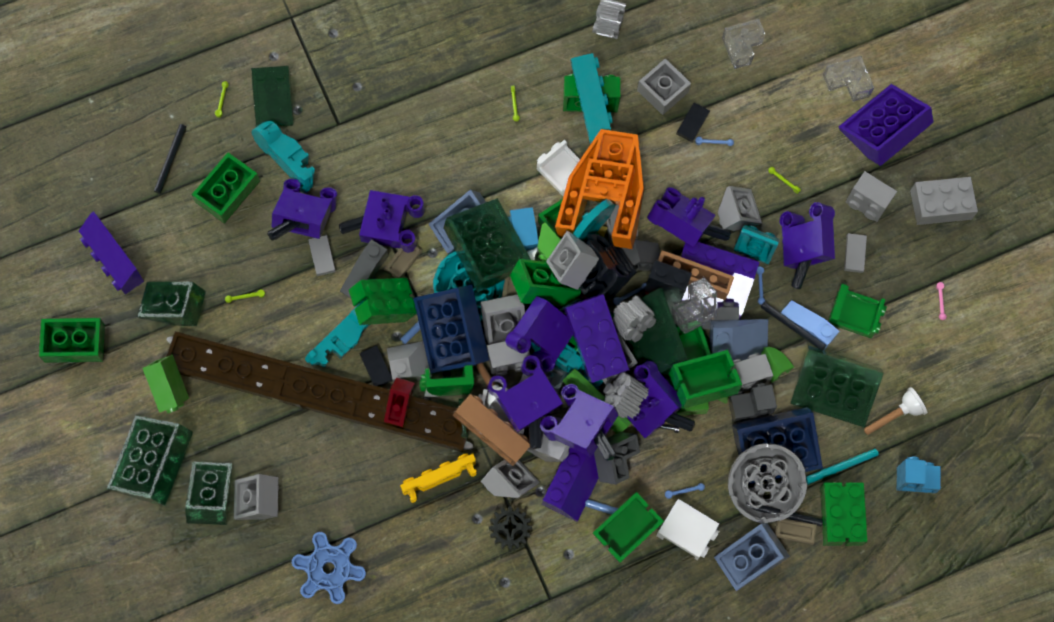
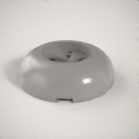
M759 444L748 448L734 461L728 476V491L734 506L745 517L759 523L781 521L788 518L799 508L807 490L805 469L800 459L792 451L776 444ZM762 464H765L767 467L764 472H760ZM777 475H781L782 481L780 483L775 481ZM754 480L755 486L749 488L748 483ZM764 492H770V498L764 499ZM746 502L754 508L765 505L780 509L781 511L775 514L759 512L749 508Z

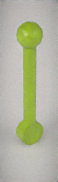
M227 81L222 82L223 88L218 110L215 111V115L218 118L223 115L221 110L226 88L229 86Z
M513 85L511 86L514 110L513 120L517 122L520 120V116L517 113L515 86Z
M774 167L768 169L769 174H774L791 187L795 193L798 194L801 191L798 186H794L777 173Z
M260 289L256 293L233 297L226 296L225 301L230 303L232 300L255 296L262 298L265 296V292Z

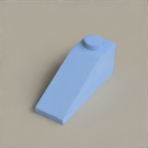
M792 300L781 312L826 344L825 349L840 332L827 320Z

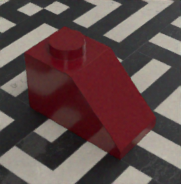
M400 378L395 379L390 389L384 422L403 427L413 395L414 382Z

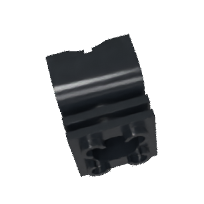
M589 233L584 243L593 249L599 260L579 288L584 295H589L590 298L603 294L607 301L610 297L614 298L637 271L621 247H616L613 243L609 244L601 235Z

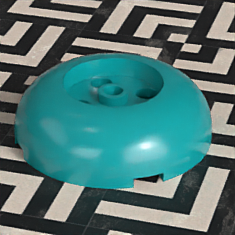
M479 248L459 249L446 256L439 264L433 279L434 293L458 288L455 284L458 280L463 282L461 287L472 285L475 287L473 291L481 322L483 321L481 302L493 300L495 289L496 294H499L498 298H502L506 267L491 252L488 253L479 250ZM474 273L479 274L480 278L477 279L472 277ZM487 289L489 293L481 295L480 291Z

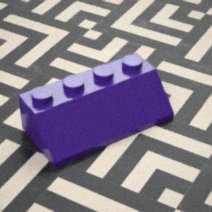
M95 212L90 213L79 230L82 235L80 241L86 248L90 246L92 249L91 256L96 262L101 261L103 264L101 267L102 271L107 277L111 275L114 279L111 283L116 290H122L126 295L142 284L144 280Z
M570 447L569 454L561 462L543 498L542 505L578 522L585 508L586 501L589 499L599 479L594 454L592 457H589Z

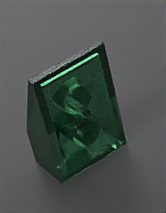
M289 66L251 68L256 127L266 121H272L278 127L294 126Z
M147 282L137 317L177 326H197L206 291L194 282Z
M192 461L185 505L186 523L227 525L232 463Z

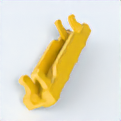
M463 454L457 458V461L452 463L450 461L444 462L439 465L440 468L434 471L429 469L422 472L418 478L410 477L404 480L403 484L400 485L403 495H409L411 503L417 501L415 491L420 490L424 492L457 478L465 469H467L471 477L476 476L477 471L473 468L476 465L474 454Z

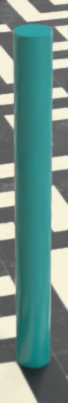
M876 448L806 476L807 484L813 483L874 458L879 453Z

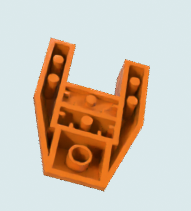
M604 129L599 131L569 175L555 225L558 237H563L566 231L573 234L582 221L587 200L602 202L609 199L614 204L619 205L611 236L613 245L633 249L644 192L637 134Z

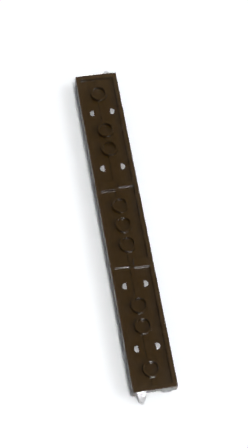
M176 331L173 337L167 338L170 344L167 356L173 355L180 375L271 400L274 398L285 404L463 452L464 449L471 450L473 448V445L466 441L469 429L453 416L457 408L412 396L404 425L401 427L384 422L390 393L388 389Z

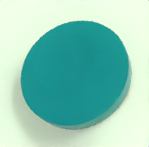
M606 199L591 212H586L582 216L583 220L577 226L573 235L585 242L589 233L595 234L609 219L615 209V204Z

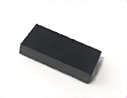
M693 103L676 135L693 143L710 110Z
M377 346L359 353L373 386L380 387L393 381Z

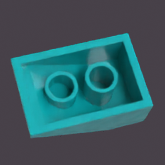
M744 225L733 251L769 265L778 246L779 238H776L772 233L761 232L752 225Z

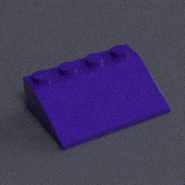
M890 84L838 127L868 159L881 166L933 124L934 121L930 106Z
M685 242L681 254L682 258L735 277L726 300H732L738 304L740 320L760 262L697 242L694 247ZM687 287L682 298L683 302L692 305L698 304L701 308L711 310L717 303H723L724 301Z

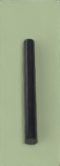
M179 124L154 188L155 193L161 194L186 130V126L183 124Z
M764 302L761 305V309L821 351L825 349L826 344L768 303Z
M746 502L749 508L759 512L775 514L781 511L780 509L765 505L754 508ZM793 513L786 518L815 524L819 527L822 526L823 519L799 513Z

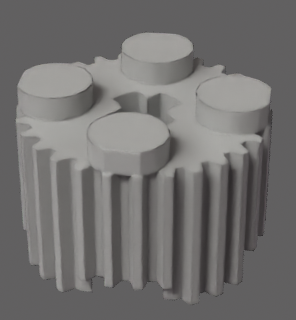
M601 0L596 12L597 18L592 32L617 39L626 4L614 0Z
M638 296L632 297V300L628 303L622 302L620 305H617V308L614 309L615 317L612 320L616 331L625 340L630 341L632 339L634 342L639 341L643 336V332L647 328H651L656 322V319L653 317L654 312Z
M622 372L613 384L609 383L604 389L606 394L604 402L614 406L618 416L621 418H627L628 416L633 418L637 413L639 414V405H641L643 398H647L649 391H647L648 389L642 383Z

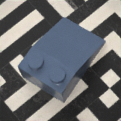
M470 189L430 222L429 226L447 254H451L487 233L499 221L482 195Z
M768 319L710 321L711 354L728 350L732 360L741 359L743 361L748 359L750 355L756 353L761 355L764 347H768Z
M764 523L757 526L714 558L734 589L738 591L790 556L769 524Z

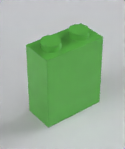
M173 355L161 358L143 367L159 413L163 411L171 413L184 406V402L189 399Z

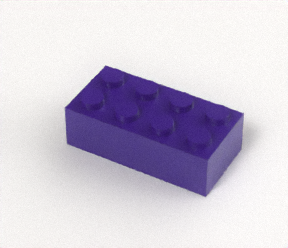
M603 294L564 307L589 382L593 383L629 370Z

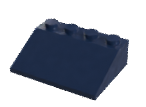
M472 285L413 298L430 373L489 361Z
M807 407L732 424L738 455L755 445L776 444L792 451L802 462L805 472L823 468L814 414ZM765 464L760 466V472H764L767 469ZM777 475L775 479L781 478V475ZM750 481L748 486L755 484V481Z

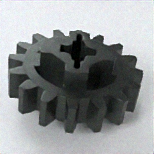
M509 506L508 511L501 508V514L495 512L496 519H490V523L493 526H489V531H493L490 534V538H496L494 544L501 543V549L508 546L509 551L512 550V546L519 549V543L525 545L526 540L524 538H530L531 536L527 531L532 530V526H527L531 520L530 518L525 519L526 512L519 514V508L512 511L511 506ZM507 516V519L503 523L498 524V522L502 518ZM514 517H517L522 523H517ZM510 520L512 528H516L512 530L511 537L509 536L508 529H505L508 528ZM523 533L520 538L514 540L517 534ZM499 534H503L507 538V541L502 539L499 536Z

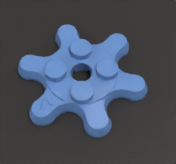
M317 532L312 538L315 546L313 554L309 556L298 554L292 559V566L295 569L304 570L308 574V580L302 585L300 592L303 597L311 598L318 590L324 589L329 592L330 599L334 604H341L345 600L343 584L347 580L361 581L366 576L363 567L354 566L349 561L350 554L355 551L357 544L353 538H346L339 546H331L327 541L326 534ZM327 563H332L335 566V570L330 574H326L323 571V567Z

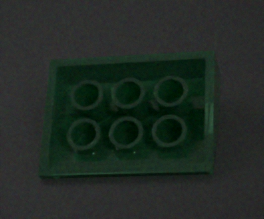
M498 198L446 218L443 228L477 292L492 287L510 277L519 259L531 260Z
M658 288L641 298L654 312L655 324L643 332V336L639 341L634 342L631 339L628 342L631 345L632 355L638 362V366L646 361H652L666 379L673 364L681 363L688 359L663 289ZM644 368V372L648 375L647 369Z
M808 345L790 404L802 408L807 407L811 411L865 428L884 372L881 368L825 350L821 351Z
M135 415L107 489L165 506L193 431L179 423Z

